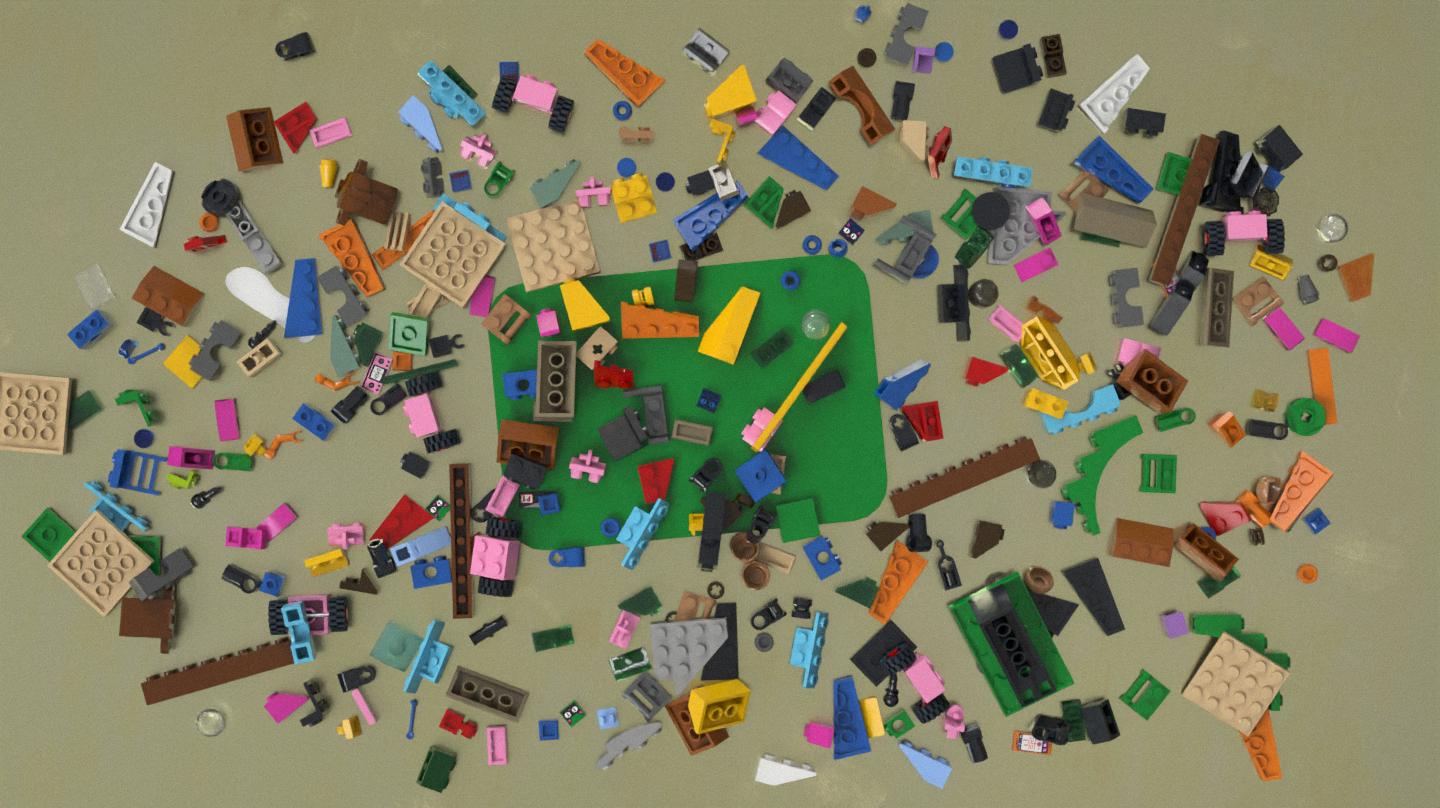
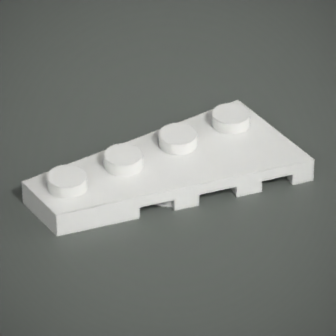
M1138 54L1134 55L1079 104L1103 134L1107 132L1110 124L1116 119L1121 108L1127 103L1130 95L1150 69Z
M157 162L154 163L119 229L153 248L156 245L173 176L172 170Z

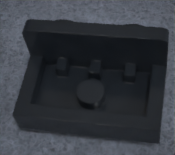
M1051 88L1037 125L1058 133L1062 129H1066L1069 121L1066 118L1067 113L1072 111L1075 100H1072L1074 95H1068Z
M1246 151L1243 158L1239 161L1235 174L1231 177L1230 183L1238 196L1255 198L1269 167L1268 165L1258 163L1253 152Z
M512 452L503 475L507 476V479L512 482L520 481L524 483L525 487L535 490V488L539 489L541 487L548 467Z

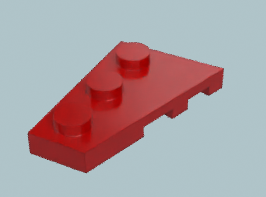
M404 494L369 540L383 539L386 549H389L435 517Z

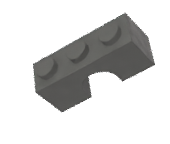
M909 3L906 4L905 8L901 7L898 18H901L899 25H894L891 36H894L892 44L888 42L884 51L887 54L886 60L908 67L915 47L905 42L904 32L909 29L921 32L929 11Z
M334 266L316 278L326 294L329 295L337 290H341L345 294L346 302L337 312L345 325L350 327L367 317L368 313L366 311L369 309L363 300L360 301L356 296L359 292L354 284L350 285L346 278L349 276L345 269Z
M1138 268L1112 271V275L1109 278L1110 285L1114 286L1112 304L1116 305L1117 313H1114L1115 324H1118V328L1144 325L1142 306H1131L1126 301L1127 291L1130 288L1140 287Z
M222 320L219 323L214 322L209 330L212 333L209 339L204 338L199 346L202 349L198 356L194 354L188 363L191 365L189 370L207 381L211 380L220 366L211 358V349L216 345H224L230 349L240 334V331Z
M181 548L175 550L159 562L164 569V576H157L148 568L129 582L141 601L146 598L152 600L159 595L158 591L164 588V590H167L175 584L174 580L177 578L182 580L190 574L188 571L193 565Z

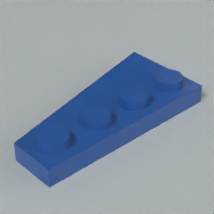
M783 125L757 153L825 191L839 178L836 172Z
M853 676L834 680V760L871 752Z

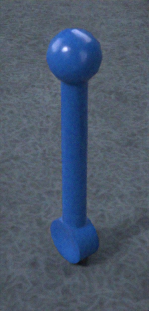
M159 343L157 347L136 357H129L127 361L129 364H134L136 360L155 351L164 350L165 345Z
M415 699L410 702L412 708L409 732L406 734L408 739L414 737L413 723L415 707L418 704Z

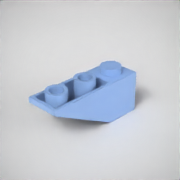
M413 95L398 111L401 115L399 119L407 126L411 124L415 128L413 132L419 138L425 137L429 141L427 145L435 152L439 150L442 153L444 150L430 111Z
M445 526L393 547L390 550L398 567L451 545V537Z
M899 741L898 745L923 779L943 789L952 770V767L949 765L950 762L941 757L938 760L931 757L932 753L925 749L921 751L914 749L915 745L908 741H904V743Z

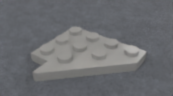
M994 187V192L1001 194L1007 200L1010 207V215L1002 227L990 230L988 264L1008 265L1040 238L1030 220L1026 206L1043 198L1051 208L1052 191ZM1053 211L1056 222H1059L1066 216L1067 212Z
M727 617L650 623L655 680H675L676 695H680L728 638Z

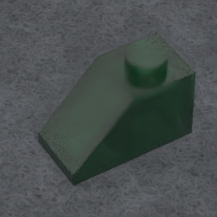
M364 322L356 326L353 335H355L354 341L362 364L369 367L385 332Z
M866 577V580L860 578L838 586L834 591L870 608L880 587L876 586L877 581Z
M650 585L617 606L619 609L653 616L661 611L662 603Z

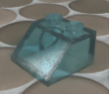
M390 620L371 651L370 656L388 666L406 672L424 638Z

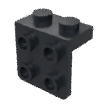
M1030 43L1023 45L1019 49L992 58L1003 93L1039 83L1042 80V68L1040 65L1037 66L1035 60L1038 58L1035 47H1031Z
M630 405L623 409V416L598 429L603 442L615 461L649 445L647 438L650 436L645 426L641 427L639 423L641 418L637 410L633 411Z
M312 679L303 683L316 711L300 720L303 727L308 725L309 728L323 721L322 717L329 713L328 709H330L326 699H322L319 694L321 689L316 681L313 682Z

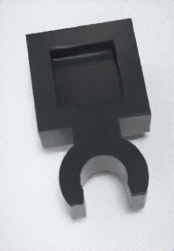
M148 307L144 308L136 322L152 332H155L158 328L159 332L164 336L169 335L164 331V327L166 325L174 326L171 322L161 321L164 316Z
M456 334L450 340L448 335L429 339L433 358L452 354L451 348L453 347L457 349L465 347L464 344H456V339L462 337V335Z
M1116 364L1118 372L1115 373L1114 369H1108V373L1115 379L1111 384L1114 385L1119 400H1124L1132 395V393L1116 382L1124 369L1122 364Z

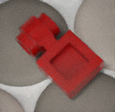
M449 709L446 710L439 725L440 728L457 735L460 729L462 731L461 735L468 739L475 737L478 730L477 724L468 720L463 724L462 722L465 717Z

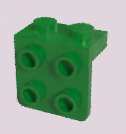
M128 389L118 393L120 397L115 398L117 406H125L137 401L147 426L158 425L157 420H159V416L156 410H152L150 406L151 398L148 392H144L143 389Z

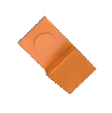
M1230 411L1213 424L1214 429L1231 448L1246 436L1235 416Z

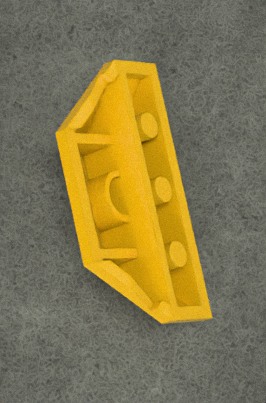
M1038 315L1022 325L1021 350L1042 381L1064 390L1080 380L1077 359L1055 325Z

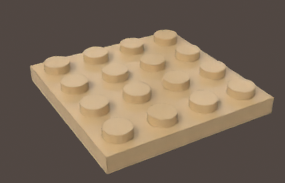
M579 199L506 218L526 293L557 285L571 278L578 279L600 273L583 207L580 206Z
M442 201L399 265L464 308L506 244Z
M0 372V450L66 455L72 378Z
M96 509L47 566L100 615L105 617L131 588L129 582L135 576L148 569L154 560L100 510Z
M1223 631L1182 695L1249 736L1289 677L1290 672Z

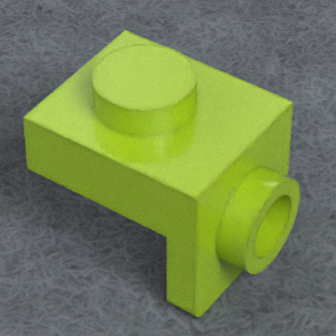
M191 470L187 479L171 472L168 473L166 480L170 481V486L181 489V487L190 489L191 486L194 487L199 476H197V470Z

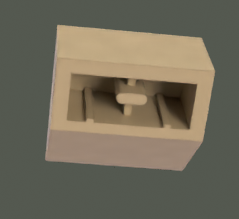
M903 120L900 124V144L917 163H923L929 155V146L926 145V140L929 138L930 126H926V121Z

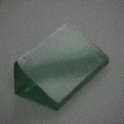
M87 390L70 402L69 430L101 409V404L90 390Z
M645 647L608 659L616 681L652 669Z

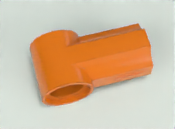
M1249 490L1236 501L1244 504L1251 519L1259 527L1264 528L1270 523L1272 514L1259 503V499Z

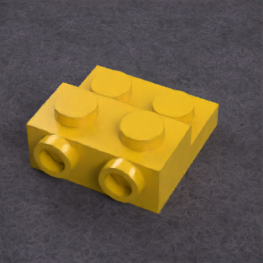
M642 173L632 175L631 180L624 181V178L614 180V185H610L620 223L657 213L647 175L643 176Z

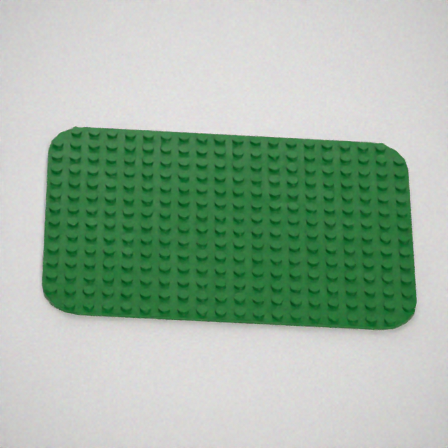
M830 254L698 266L694 302L674 300L677 269L582 277L575 280H579L608 314L611 321L575 332L572 330L560 287L564 283L526 293L524 283L508 287L495 298L489 313L502 296L506 294L532 316L521 325L511 338L509 345L488 330L498 435L502 420L559 428L554 470L546 471L541 487L532 490L525 487L524 483L516 482L520 486L506 511V518L522 522L520 538H517L518 541L532 549L538 550L621 544L616 539L634 507L636 506L650 514L656 502L646 504L637 466L674 458V463L664 500L670 503L650 541L694 537L691 531H689V514H704L705 507L700 500L706 498L707 492L726 494V499H730L732 502L736 500L735 498L738 493H742L752 499L735 470L761 452H755L751 449L752 446L742 440L744 437L741 434L747 424L750 426L755 420L752 417L758 409L762 410L765 407L773 414H776L841 322L847 326V329L807 384L838 370L846 387L810 405L801 391L783 416V422L762 450L767 449L770 454L786 456L784 476L788 482L782 485L781 494L770 493L755 503L752 509L739 503L743 508L740 510L743 514L726 530L722 526V534L746 532L760 505L771 513H777L775 505L813 498L818 525L856 521L868 517L877 510L886 495L888 479L880 399L873 394L879 385L870 290L866 276L859 266L844 256L837 258ZM787 271H794L800 277V284L794 290H787L781 284V277ZM788 277L787 283L793 284L794 279L792 277ZM743 286L759 292L760 295L734 365L698 352L704 333ZM646 287H651L654 305H644L645 308L654 310L658 308L664 309V312L669 313L679 312L699 316V337L622 339L621 301L635 306L632 290L641 291ZM551 308V311H556L562 334L541 338L536 315H540L541 310ZM516 311L514 315L510 318V320L506 323V325L500 331L501 333L505 335V333L509 330L512 324L520 316V313L518 311ZM600 326L618 341L616 344L618 346L617 350L611 356L607 354L603 360L606 362L602 366L610 368V365H615L619 368L633 371V388L595 387L594 370H591L576 356L575 414L572 422L533 421L536 397L529 398V394L521 395L522 399L510 400V397H505L503 374L537 370L538 341H577L578 352ZM595 345L593 347L595 349L594 354H602L603 351L601 350V348L603 346ZM525 379L521 380L519 388L522 391L527 390L529 382ZM661 385L669 442L647 445L618 461L613 460L598 429L623 416V409L629 405L633 411L637 410L641 418L639 420L641 427L645 426L647 429L643 395L624 398L623 390ZM703 391L708 399L714 400L719 398L714 412L698 406ZM675 419L713 427L709 446L671 438ZM593 450L592 456L599 457L598 462L606 464L603 476L601 475L599 482H590V473L583 472L581 479L572 478L571 469H569L572 456L580 458V453L588 455V451ZM709 458H718L722 462V470L702 494L701 490L694 483H689L688 480ZM711 461L708 464V469L715 472L719 469V465L717 462ZM501 463L502 476H505L503 473L507 466L504 463ZM519 492H555L558 495L561 512L541 515L540 507L520 508ZM777 515L769 529L780 528ZM607 518H614L620 524V531L614 537H607L601 531V524ZM695 531V536H701L702 531Z

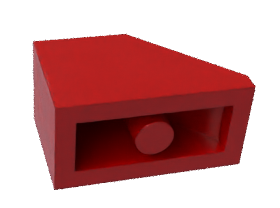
M970 357L964 379L968 380L967 384L978 387L979 384H985L1007 373L1009 368Z

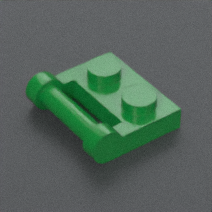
M964 188L959 199L946 214L943 213L940 219L967 240L978 225L971 216L972 205L976 197ZM967 200H970L972 204L957 222H954L952 220L953 216Z
M1142 454L1143 485L1140 487V492L1176 493L1177 455ZM1151 460H1156V487H1150Z
M1143 670L1141 677L1120 700L1148 721L1171 691L1146 670ZM1147 680L1150 681L1151 684L1136 703H1133L1131 700Z

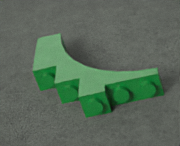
M1132 415L1091 432V443L1098 450L1077 458L1078 463H1076V467L1080 474L1083 473V477L1063 484L1064 489L1062 493L1065 500H1069L1070 503L1078 501L1076 508L1079 515L1084 516L1086 521L1083 522L1084 528L1087 533L1090 532L1093 536L1101 533L1097 522L1095 506L1097 487L1101 474L1108 461L1119 448L1129 440L1143 434L1137 415Z
M1192 613V633L1219 638L1223 631L1286 670L1290 668L1291 660L1288 653L1265 652L1268 646L1265 634L1241 633V629H1244L1245 626L1244 618H1241V614ZM1280 690L1268 706L1271 711H1280V706L1283 705V696L1280 695Z

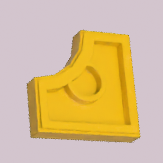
M186 335L163 365L193 389L202 377L189 370L191 365L188 363L193 355L198 356L202 349L199 348V343L189 335Z

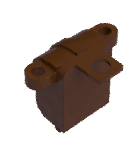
M359 159L354 171H350L345 180H340L334 197L338 198L337 208L340 209L336 223L345 226L350 213L386 225L398 189L364 176L368 162Z
M174 585L164 590V599H145L141 601L140 598L122 597L119 636L161 639L160 653L169 654L174 624H176Z

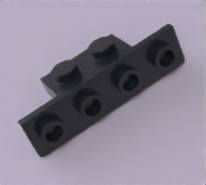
M967 264L953 265L954 284L938 285L940 323H956L957 342L970 341L969 273Z

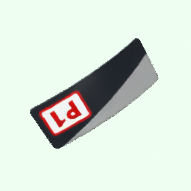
M519 492V507H539L537 496L555 492Z

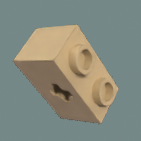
M600 326L577 352V357L591 370H594V360L601 361L600 365L602 366L606 362L603 360L607 354L611 356L617 350L618 346L616 344L618 341ZM595 345H602L603 347L601 348V350L603 351V353H597L595 355V349L593 347Z
M267 338L236 362L248 377H253L282 355L274 342Z

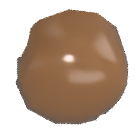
M1265 476L1258 482L1256 496L1261 503L1270 505V503L1274 504L1281 488V479L1274 476Z
M746 532L736 534L730 543L732 555L742 563L755 561L760 554L761 547L759 543H750L746 538Z
M759 561L747 563L742 569V582L752 590L765 588L770 581L768 567Z
M1033 566L1026 574V585L1035 594H1045L1054 585L1053 576L1043 567Z

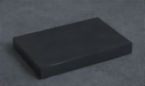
M890 619L850 660L877 687L888 676L879 664L882 657L903 643H908L913 651L917 646Z

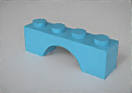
M1111 384L1092 391L1091 403L1082 412L1070 413L1065 410L1062 419L1040 411L1039 413L1046 432H1052L1055 435L1063 432V428L1070 425L1071 428L1082 425V420L1088 419L1090 422L1100 418L1099 414L1106 412L1108 415L1117 412V407H1120L1121 404L1114 385Z

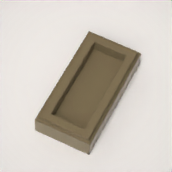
M675 419L671 438L709 446L713 427Z

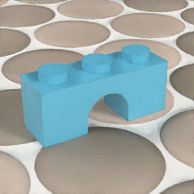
M304 601L284 604L281 610L285 626L290 631V647L295 665L315 660L317 654Z

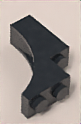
M1195 251L1191 252L1173 288L1154 316L1151 323L1152 328L1168 336L1191 302L1194 291L1205 277L1209 259L1204 254Z
M706 493L697 568H701L702 572H712L718 566L726 494Z

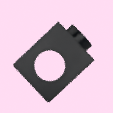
M1215 182L1205 186L1201 204L1224 212L1225 210L1210 206L1211 202L1214 201L1218 183Z

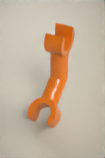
M349 373L346 378L336 383L320 374H317L314 379L317 383L334 391L359 382L355 381L353 383L349 380V377L355 373Z
M297 430L292 434L276 436L264 456L272 460L282 442H303V440H295L294 438L295 434L302 432Z

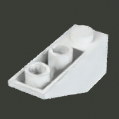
M765 754V757L760 756L755 781L774 786L816 776L817 772L813 770V766L802 764V767L794 765V761L784 759L781 762L776 760L775 756Z

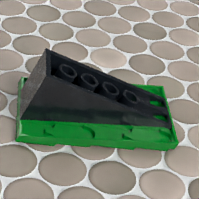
M1018 571L949 605L1005 717L1075 684Z

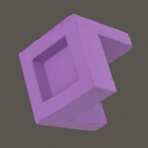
M916 46L912 67L913 72L931 73L935 48Z
M1179 611L1161 616L1168 638L1172 639L1189 633L1183 612Z

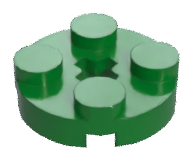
M1302 398L1295 401L1289 408L1287 422L1295 433L1302 436H1312L1320 432L1324 427L1326 411L1317 400ZM1307 411L1308 414H1312L1310 422L1302 421L1303 412Z

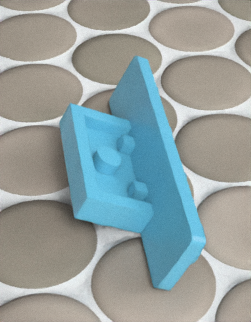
M429 61L418 71V75L431 86L428 93L430 98L436 104L439 103L448 116L455 119L462 116L471 126H474L485 115L486 112L434 62Z
M957 157L954 175L1030 187L1033 169L1009 165L1008 161L998 160V163L990 162L989 158L979 157V160Z
M442 194L433 208L436 211L443 201L502 242L506 239L505 234L488 223L489 218L481 213L476 215L472 212L473 208L465 202L460 204L446 194Z
M94 481L84 483L86 488L99 497L98 501L89 511L90 513H93L96 509L100 510L122 532H124L130 522L134 523L144 532L150 529L147 526L148 522L144 518L134 516L132 509L124 504L122 506L116 502L117 498L110 493L105 494L101 491L102 487Z
M659 498L650 514L636 506L634 507L616 539L630 548L621 563L622 566L633 570L639 563L640 556L648 547L649 541L657 531L663 516L666 515L670 503Z
M825 612L816 613L813 630L796 627L790 665L806 668L803 688H815L818 682L817 674L822 662L821 653L822 647L825 644V631L829 624V614Z
M432 620L428 626L427 634L420 645V651L412 664V670L405 681L403 691L415 694L422 677L433 683L439 682L453 649L438 641L445 625L444 622Z

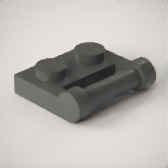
M646 671L621 694L624 699L627 698L645 716L644 719L647 722L672 699ZM635 689L654 707L651 711L632 693Z

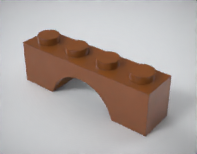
M854 66L840 72L828 81L839 98L850 100L860 111L862 116V127L860 130L870 145H873L895 130Z

